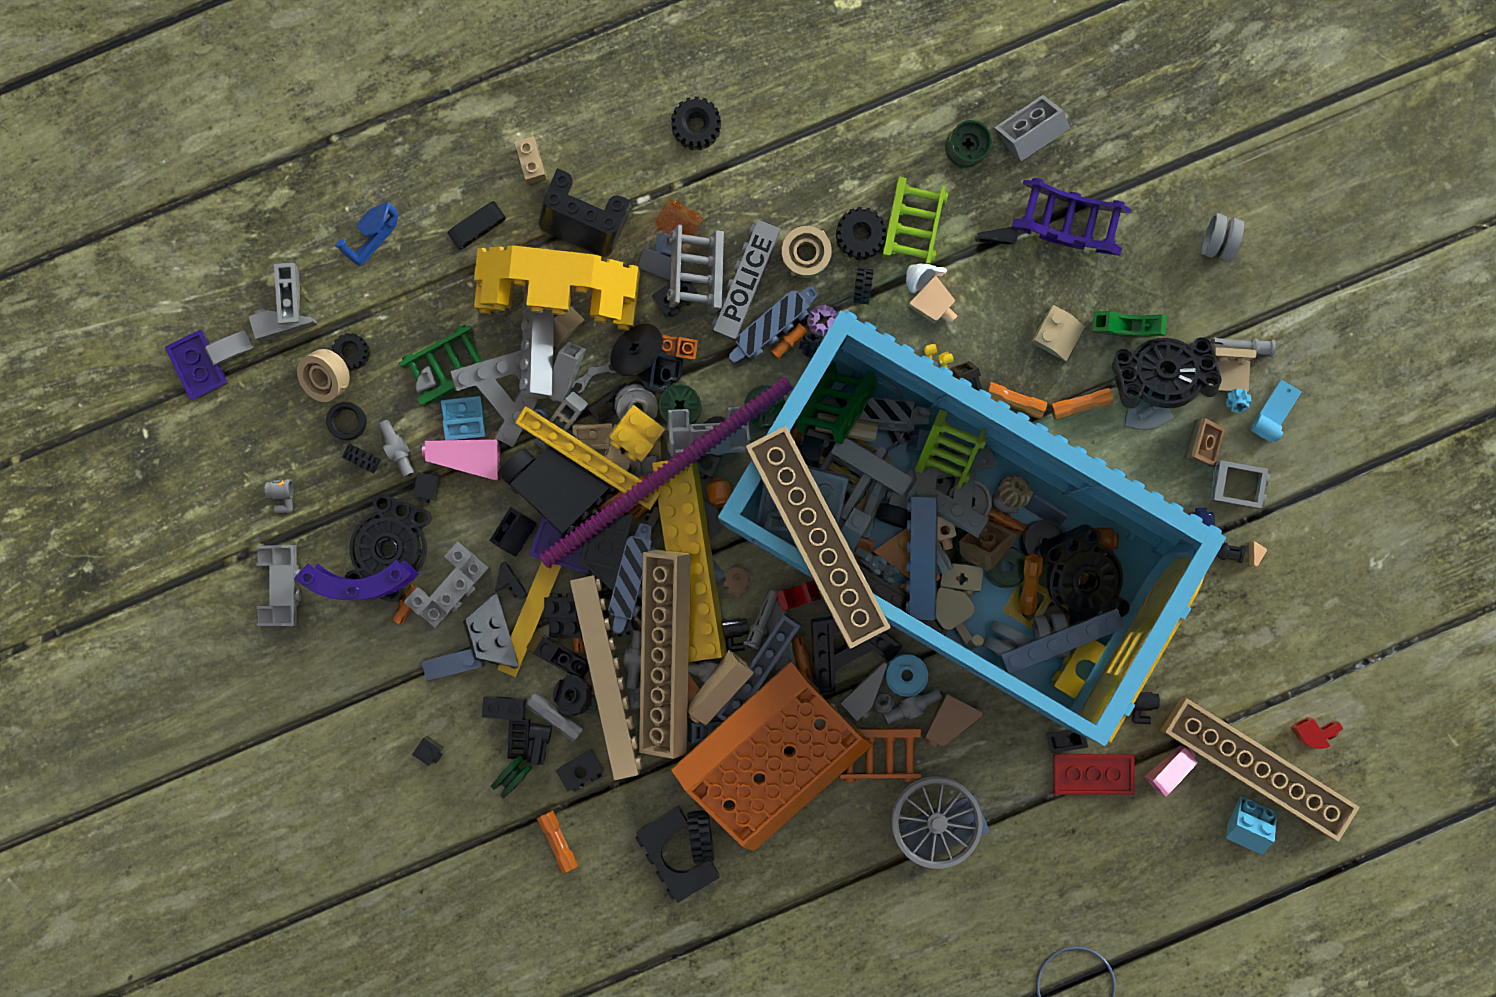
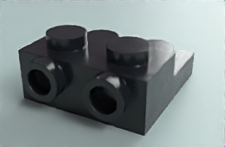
M550 593V597H544V618H549V638H583L573 594H566V597H562V593Z

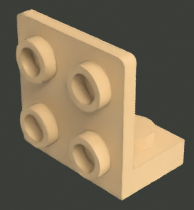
M1214 348L1213 351L1222 378L1218 391H1232L1239 388L1248 392L1250 360L1256 358V350Z

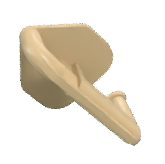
M944 587L938 588L936 592L935 619L939 625L946 630L954 628L968 649L981 646L984 643L983 637L981 635L972 637L963 624L974 613V605L968 595L957 590Z

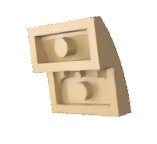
M613 422L573 424V434L581 442L604 456L610 439L608 436L613 430Z

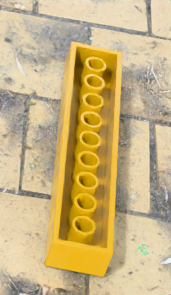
M697 459L695 460L696 463H691L689 468L685 467V471L681 470L679 475H674V479L670 478V482H665V485L659 486L660 489L658 490L661 492L658 497L665 550L691 553L688 662L721 658L727 654ZM668 460L652 463L653 471H657L658 467H663L662 464H667Z

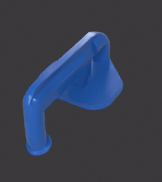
M386 201L370 209L362 217L357 225V229L369 238L356 253L347 246L344 239L336 242L335 247L356 265H363L395 229L398 220L397 210Z

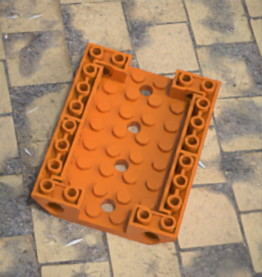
M790 661L678 762L671 771L685 791L742 847L755 851L872 747L873 744L846 716L843 718L820 694L819 689ZM817 719L825 720L824 726L819 728L814 726V722ZM787 746L795 748V751L790 755L784 753V749ZM758 773L765 775L764 779L760 782L753 779ZM731 800L735 803L734 806L729 809L725 808L723 804Z

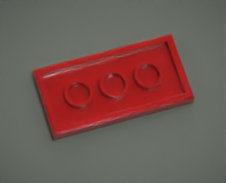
M1053 753V794L1135 795V754Z

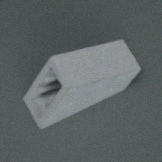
M567 342L558 352L552 371V396H550V400L559 403L568 397L586 348Z

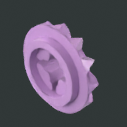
M825 304L816 306L808 315L807 323L812 333L825 337L838 313L832 307ZM819 313H821V315H823L824 318L830 317L829 320H827L828 328H826V326H824L823 323H818V321L820 320Z

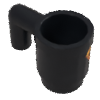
M746 618L722 620L727 651L737 652L745 650L744 644H734L733 638L749 634Z
M1140 692L1134 702L1132 722L1135 724H1151V717L1141 716V711L1159 709L1160 697L1158 693Z

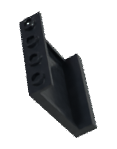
M569 429L566 430L567 433L577 438ZM551 446L510 483L511 490L516 494L519 493L560 532L562 538L566 534L570 535V531H575L576 525L580 521H586L594 507L599 508L604 503V498L609 493L613 494L617 490Z

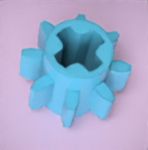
M1237 388L1227 393L1228 398L1225 399L1226 407H1230L1231 412L1243 413L1250 408L1249 403L1252 402L1251 395H1247L1246 390Z

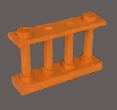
M858 728L873 744L866 751V772H854L853 763L846 769V772H842L839 775L840 779H844V782H856V779L904 778L905 782L916 781V778H921V773L914 772V741H916V738L921 737V729ZM876 738H884V741H886V772H874V741H876ZM896 738H904V741H906V772H894V741H896Z

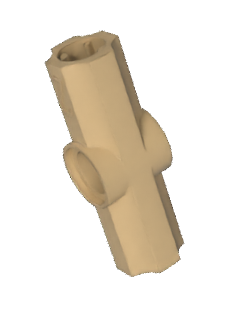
M818 413L817 416L818 419L830 422L837 421L839 417L824 413ZM857 420L846 438L875 442L879 424ZM815 427V431L833 434L831 430Z

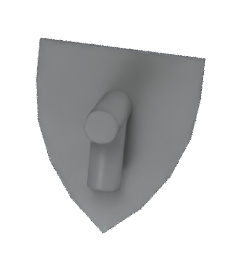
M1140 399L1138 406L1128 409L1125 426L1135 429L1155 428L1167 423L1174 416L1169 408L1155 407Z

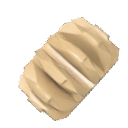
M1014 474L1004 478L997 490L999 498L1004 500L1003 504L1007 503L1009 508L1015 507L1017 510L1026 506L1033 495L1031 491L1032 486L1027 484V480L1024 481L1021 475L1016 477Z

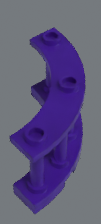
M1039 178L1023 180V184L1031 188L1025 216L1022 219H1013L1012 226L1027 234H1031V231L1040 234V239L1080 250H1084L1085 247L1096 249V253L1120 256L1122 248L1116 245L1114 241L1120 213L1131 214L1132 211L1125 206L1124 202L1119 200L1105 202L1081 197L1079 193H1067L1051 187ZM1039 192L1048 196L1041 224L1034 222L1033 219ZM1056 199L1069 202L1063 228L1060 232L1050 229L1051 226H1049ZM1076 205L1091 208L1085 234L1082 237L1071 235L1070 232ZM1099 210L1112 212L1107 236L1103 241L1093 240L1094 238L1092 237Z
M395 560L390 566L375 575L353 580L338 576L320 564L313 567L308 563L294 579L305 588L321 596L337 600L354 601L376 599L394 593L412 582L419 573L406 561L403 560L399 563Z

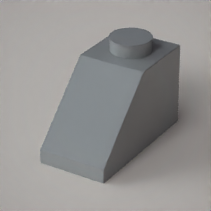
M855 507L841 530L852 553L872 520V517Z

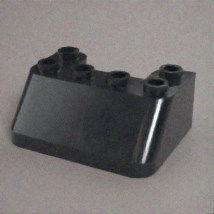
M557 168L544 197L539 218L541 230L592 254L608 257L613 252L633 207L631 200L616 195L609 199L604 210L568 195L573 179L568 172Z

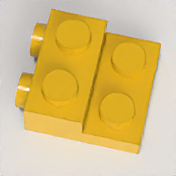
M632 404L608 437L612 439L610 443L620 450L623 447L627 450L628 453L626 455L634 462L637 459L642 462L665 429Z

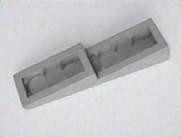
M847 438L843 444L835 442L830 450L831 454L898 495H904L913 479Z

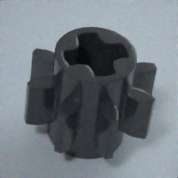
M816 333L804 335L799 345V349H803L802 354L813 358L821 344L822 337Z

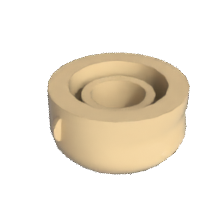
M801 226L795 228L786 236L783 241L781 254L783 264L791 272L792 276L811 278L819 275L827 268L832 250L830 240L824 230L821 231L812 226ZM803 244L812 245L816 251L815 257L810 261L801 260L797 255L798 247Z
M316 350L302 358L297 367V376L301 387L311 398L317 401L329 402L341 395L349 385L350 376L346 363L338 354L331 350Z

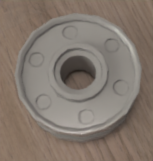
M642 384L627 385L615 397L614 407L620 420L632 404L641 403L638 409L654 420L657 416V399Z

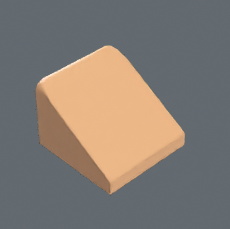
M1255 541L1249 542L1250 566H1258L1267 552L1265 547Z

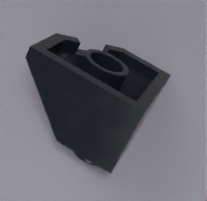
M660 352L655 362L645 371L638 374L645 389L663 394L671 384L681 379L683 359Z

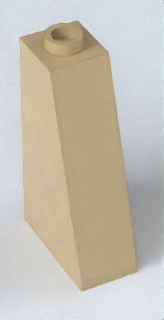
M729 650L688 705L689 718L697 724L702 722L707 725L752 676L753 670L743 659Z

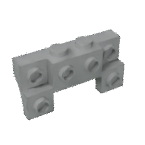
M740 407L727 408V419L730 418L731 414L734 415L736 410H741ZM688 409L668 410L667 430L669 431L668 451L670 455H678V452L682 453L684 448H689V444L693 445V442L695 440L698 441L700 436L704 437V433L708 434L710 429L713 430L715 425L718 427L720 424H689ZM749 421L746 426H742L741 430H736L737 433H732L731 437L728 436L726 441L722 440L720 445L717 444L715 449L711 448V452L707 451L706 454L723 455L724 453L747 452L745 446L750 444Z
M458 541L444 556L456 568L435 592L429 596L417 587L404 601L406 605L418 615H421L434 628L442 622L451 610L455 612L462 605L460 600L465 595L467 597L471 595L476 589L473 585L489 568L488 565Z
M297 545L257 546V566H269V606H257V626H297V605H299V601L302 598L299 583L294 579L301 571L299 565H297Z

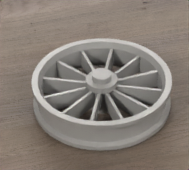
M942 776L924 777L908 785L898 796L891 816L892 831L902 852L913 862L927 868L943 869L961 863L975 850L982 833V814L973 795L959 782ZM940 784L936 812L933 811L924 786ZM944 785L957 789V794L940 813ZM921 787L932 812L930 815L908 798ZM961 794L971 804V807L944 816ZM907 800L924 813L928 819L899 814L904 802ZM973 810L974 826L947 821ZM899 818L927 822V824L900 834ZM947 826L974 829L968 844L949 831ZM929 828L912 851L902 840L903 837ZM944 831L965 846L954 856L950 854L942 834ZM933 832L930 859L915 854L929 834ZM937 834L941 835L949 855L947 859L933 860Z

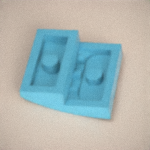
M481 395L441 399L445 440L486 436Z

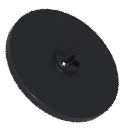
M640 324L630 328L629 331H626L616 341L611 351L610 363L612 368L622 376H634L645 371L655 362L663 346L662 333L651 324Z

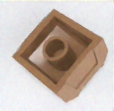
M988 521L979 538L968 532L959 540L960 554L967 562L969 561L988 571L1003 558L1018 534L997 523Z

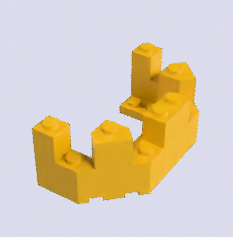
M514 245L507 246V250H503L504 247L501 246L490 247L489 251H486L485 248H478L474 274V281L477 283L474 308L479 310L480 314L491 315V312L505 311L506 308L511 309L514 285L526 286V283H529L526 305L528 308H531L532 312L543 313L544 310H551L552 314L564 315V312L570 311L572 288L575 289V292L587 293V290H591L590 316L594 318V321L606 323V320H613V324L617 326V329L629 331V328L635 325L641 274L638 266L629 265V268L623 267V262L607 259V262L601 261V256Z

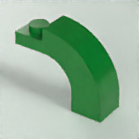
M1113 311L1094 312L1092 332L1134 338L1166 336L1167 315H1127Z

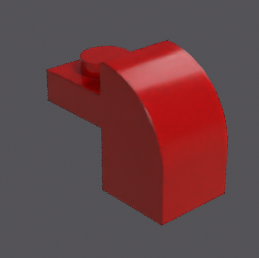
M814 580L776 592L777 601L782 611L821 599Z
M1306 717L1291 726L1301 743L1316 749L1330 747L1327 739L1331 740L1339 735L1338 732L1343 730L1342 725L1338 721H1331L1319 728L1315 719L1311 717Z

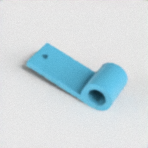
M1281 379L1253 422L1250 431L1270 443L1279 441L1283 435L1281 424L1302 391Z

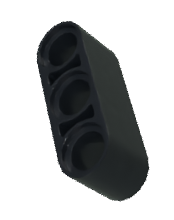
M492 201L452 227L447 234L458 250H462L505 221L506 217L497 203Z

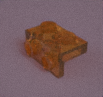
M670 199L664 204L655 224L669 233L677 225H682V234L694 236L704 218L698 212L685 208L681 202Z

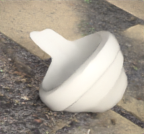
M930 264L910 265L906 272V284L912 294L918 293L933 276H943L946 274L947 269Z

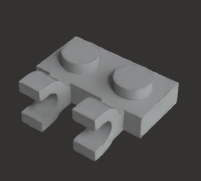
M860 547L854 553L861 558V563L869 567L876 574L883 576L885 580L892 584L895 581L892 579L895 572H901L896 566L886 564L888 561L881 556H874Z

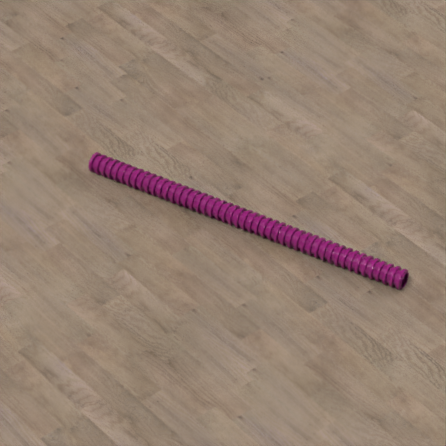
M781 377V381L777 380L776 384H772L770 389L766 388V391H762L760 396H755L756 399H751V402L749 404L746 403L744 408L741 406V410H736L734 415H730V418H725V421L723 423L720 422L718 427L715 425V429H710L708 434L704 433V437L700 436L698 441L695 440L693 442V445H688L689 448H684L682 453L678 452V456L674 455L673 459H669L667 464L663 463V467H658L657 471H652V475L648 474V478H643L641 483L637 482V486L633 485L632 489H628L626 494L622 493V497H617L616 501H611V505L607 504L606 508H602L600 513L596 512V516L592 515L590 520L587 519L585 521V524L581 523L580 527L577 526L575 528V531H570V535L566 534L565 538L560 539V542L556 541L555 545H551L549 550L546 549L544 550L545 553L539 554L543 564L547 568H552V564L556 565L557 561H561L563 556H568L567 553L571 554L573 549H578V545L582 546L583 542L588 541V538H593V534L597 535L598 531H602L604 526L607 528L608 524H612L614 519H619L618 516H623V513H627L629 508L633 509V505H638L640 500L644 501V497L648 498L649 494H653L655 489L659 490V486H664L665 482H670L669 479H674V475H679L681 470L685 471V467L689 468L691 463H696V459L700 460V456H705L707 451L711 452V448L715 449L716 445H720L722 440L726 441V438L728 436L731 437L732 433H737L736 430H741L742 426H746L748 421L752 422V419H756L758 414H763L762 411H767L769 406L773 407V403L777 404L779 399L782 400L784 395L788 396V392H792L794 389L786 377Z

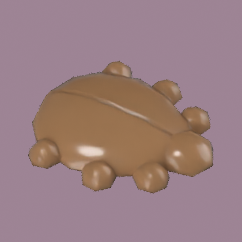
M734 567L728 572H724L726 577L724 586L729 587L727 592L729 594L733 592V596L736 598L741 596V592L747 593L746 586L751 585L748 581L751 573L741 567Z

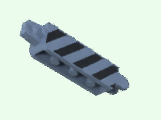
M810 286L800 293L798 291L789 292L736 337L737 347L729 354V361L732 364H737L745 357L748 360L752 357L754 359L759 357L764 352L762 349L767 344L772 346L779 339L777 337L782 332L786 334L794 327L792 323L797 319L803 320L809 314L810 305L819 296L817 291Z
M640 523L635 536L629 537L626 541L608 609L611 616L615 617L612 629L617 634H622L627 620L631 621L632 617H636L639 606L636 605L637 597H642L643 552L652 551L655 548L651 546L652 541H650L652 526Z

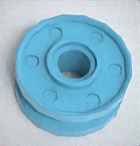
M903 653L896 655L887 664L885 670L886 683L893 692L900 696L910 697L917 695L925 688L928 682L927 667L921 659L912 654ZM904 670L911 671L910 679H902L901 674Z

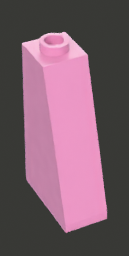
M499 440L425 441V446H422V457L427 462L500 481V476L498 475L500 470Z

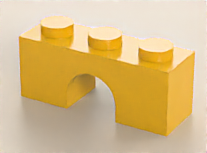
M1094 640L1072 649L1069 657H1063L1061 661L1063 666L1060 671L1056 670L1051 678L1053 681L1051 686L1075 699L1085 683L1075 672L1077 663L1086 659L1096 664L1106 646Z

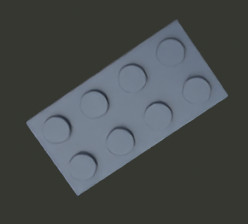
M972 794L973 797L975 798V800H976L977 803H978V800H977L976 795H975V794ZM966 797L956 800L944 816L971 807V804ZM948 804L940 807V813H942V811L946 808ZM973 810L947 821L974 826ZM981 810L983 822L982 836L990 831ZM924 813L915 816L918 818L928 819V817ZM914 820L900 822L904 833L927 824V822ZM947 826V829L963 842L969 841L972 837L974 829ZM929 828L905 837L911 851ZM946 831L942 833L948 848L961 844ZM933 832L929 834L915 854L923 858L930 856ZM940 834L936 835L934 854L946 850Z

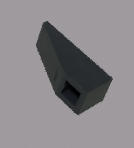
M537 630L526 647L532 654L571 675L584 678L589 669L587 659Z

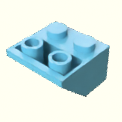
M1241 795L1228 821L1226 839L1263 855L1275 841L1278 812Z

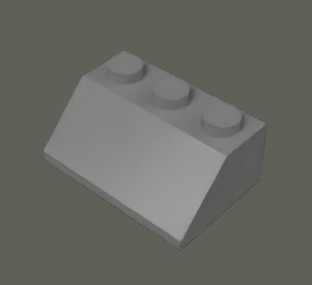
M1044 95L994 127L1010 153L1020 161L1028 158L1070 129L1064 110Z

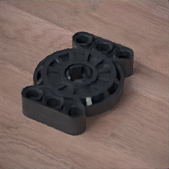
M1204 337L1197 338L1192 347L1187 343L1172 338L1148 340L1141 344L1133 353L1127 349L1117 350L1112 362V370L1120 400L1126 408H1135L1138 406L1140 399L1160 408L1181 407L1193 401L1199 393L1206 397L1215 396L1222 382L1212 344ZM1164 368V371L1169 372L1170 375L1161 372V369Z
M381 494L376 496L373 500V507L377 512L364 518L356 526L349 544L350 557L355 570L346 573L345 578L351 579L355 573L359 575L360 579L370 577L386 569L395 560L399 563L404 560L419 572L425 562L427 541L421 527L428 526L431 523V513L426 509ZM385 498L388 501V506L385 509H381L380 501ZM402 505L407 508V513L404 516H400L398 513V509ZM420 512H423L426 516L423 523L417 521V515ZM387 541H391L394 544V549H396V552L390 556L385 555L382 549ZM422 553L420 562H419V564H418V566H417L416 564H417V562H418V560H419V558H420V554ZM403 588L397 590V596L394 599L389 595L380 597V599L388 602L399 601L404 595Z
M1088 524L1080 525L1046 542L1040 549L1041 556L1051 563L1047 573L1049 596L1060 610L1071 616L1070 625L1095 616L1100 611L1105 612L1115 608L1118 602H1120V605L1117 609L1121 617L1125 616L1130 609L1129 603L1119 596L1123 585L1121 563L1110 549L1099 544L1100 532ZM1091 531L1090 537L1086 539V534ZM1073 540L1072 546L1068 548V543ZM1055 549V554L1049 557L1050 552ZM1102 549H1104L1108 554H1103ZM1083 572L1089 575L1088 581L1083 585H1079L1084 577ZM1061 605H1067L1068 610L1063 608Z

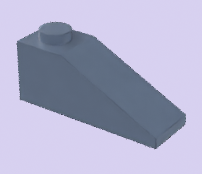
M469 649L422 661L426 681L480 668L485 666V663L474 660L472 650Z

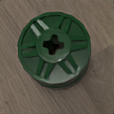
M963 121L946 138V156L950 162L958 167H973L984 159L991 150V133L987 126L979 121ZM965 142H967V146H970L968 150H966V146H963Z
M682 384L673 385L666 389L659 401L660 414L665 422L668 420V410H676L677 402H685L684 408L689 411V424H696L702 411L700 397L696 391Z

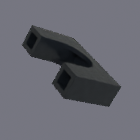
M679 805L638 829L636 832L638 836L635 837L640 847L644 846L647 850L646 857L650 864H655L658 871L656 874L660 881H665L668 889L666 890L672 900L676 899L677 903L720 878V874L712 861L701 862L688 870L673 869L665 862L662 855L663 843L668 837L688 826V820Z

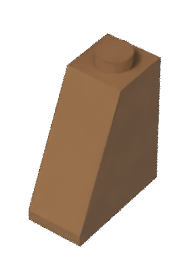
M945 693L924 734V737L927 738L926 743L936 748L938 745L944 747L982 717L983 712Z

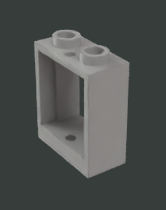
M1222 460L1216 461L1209 501L1261 509L1262 505H1265L1267 497L1264 494L1265 486L1269 484L1270 480L1268 469ZM1228 468L1259 474L1254 502L1223 496Z

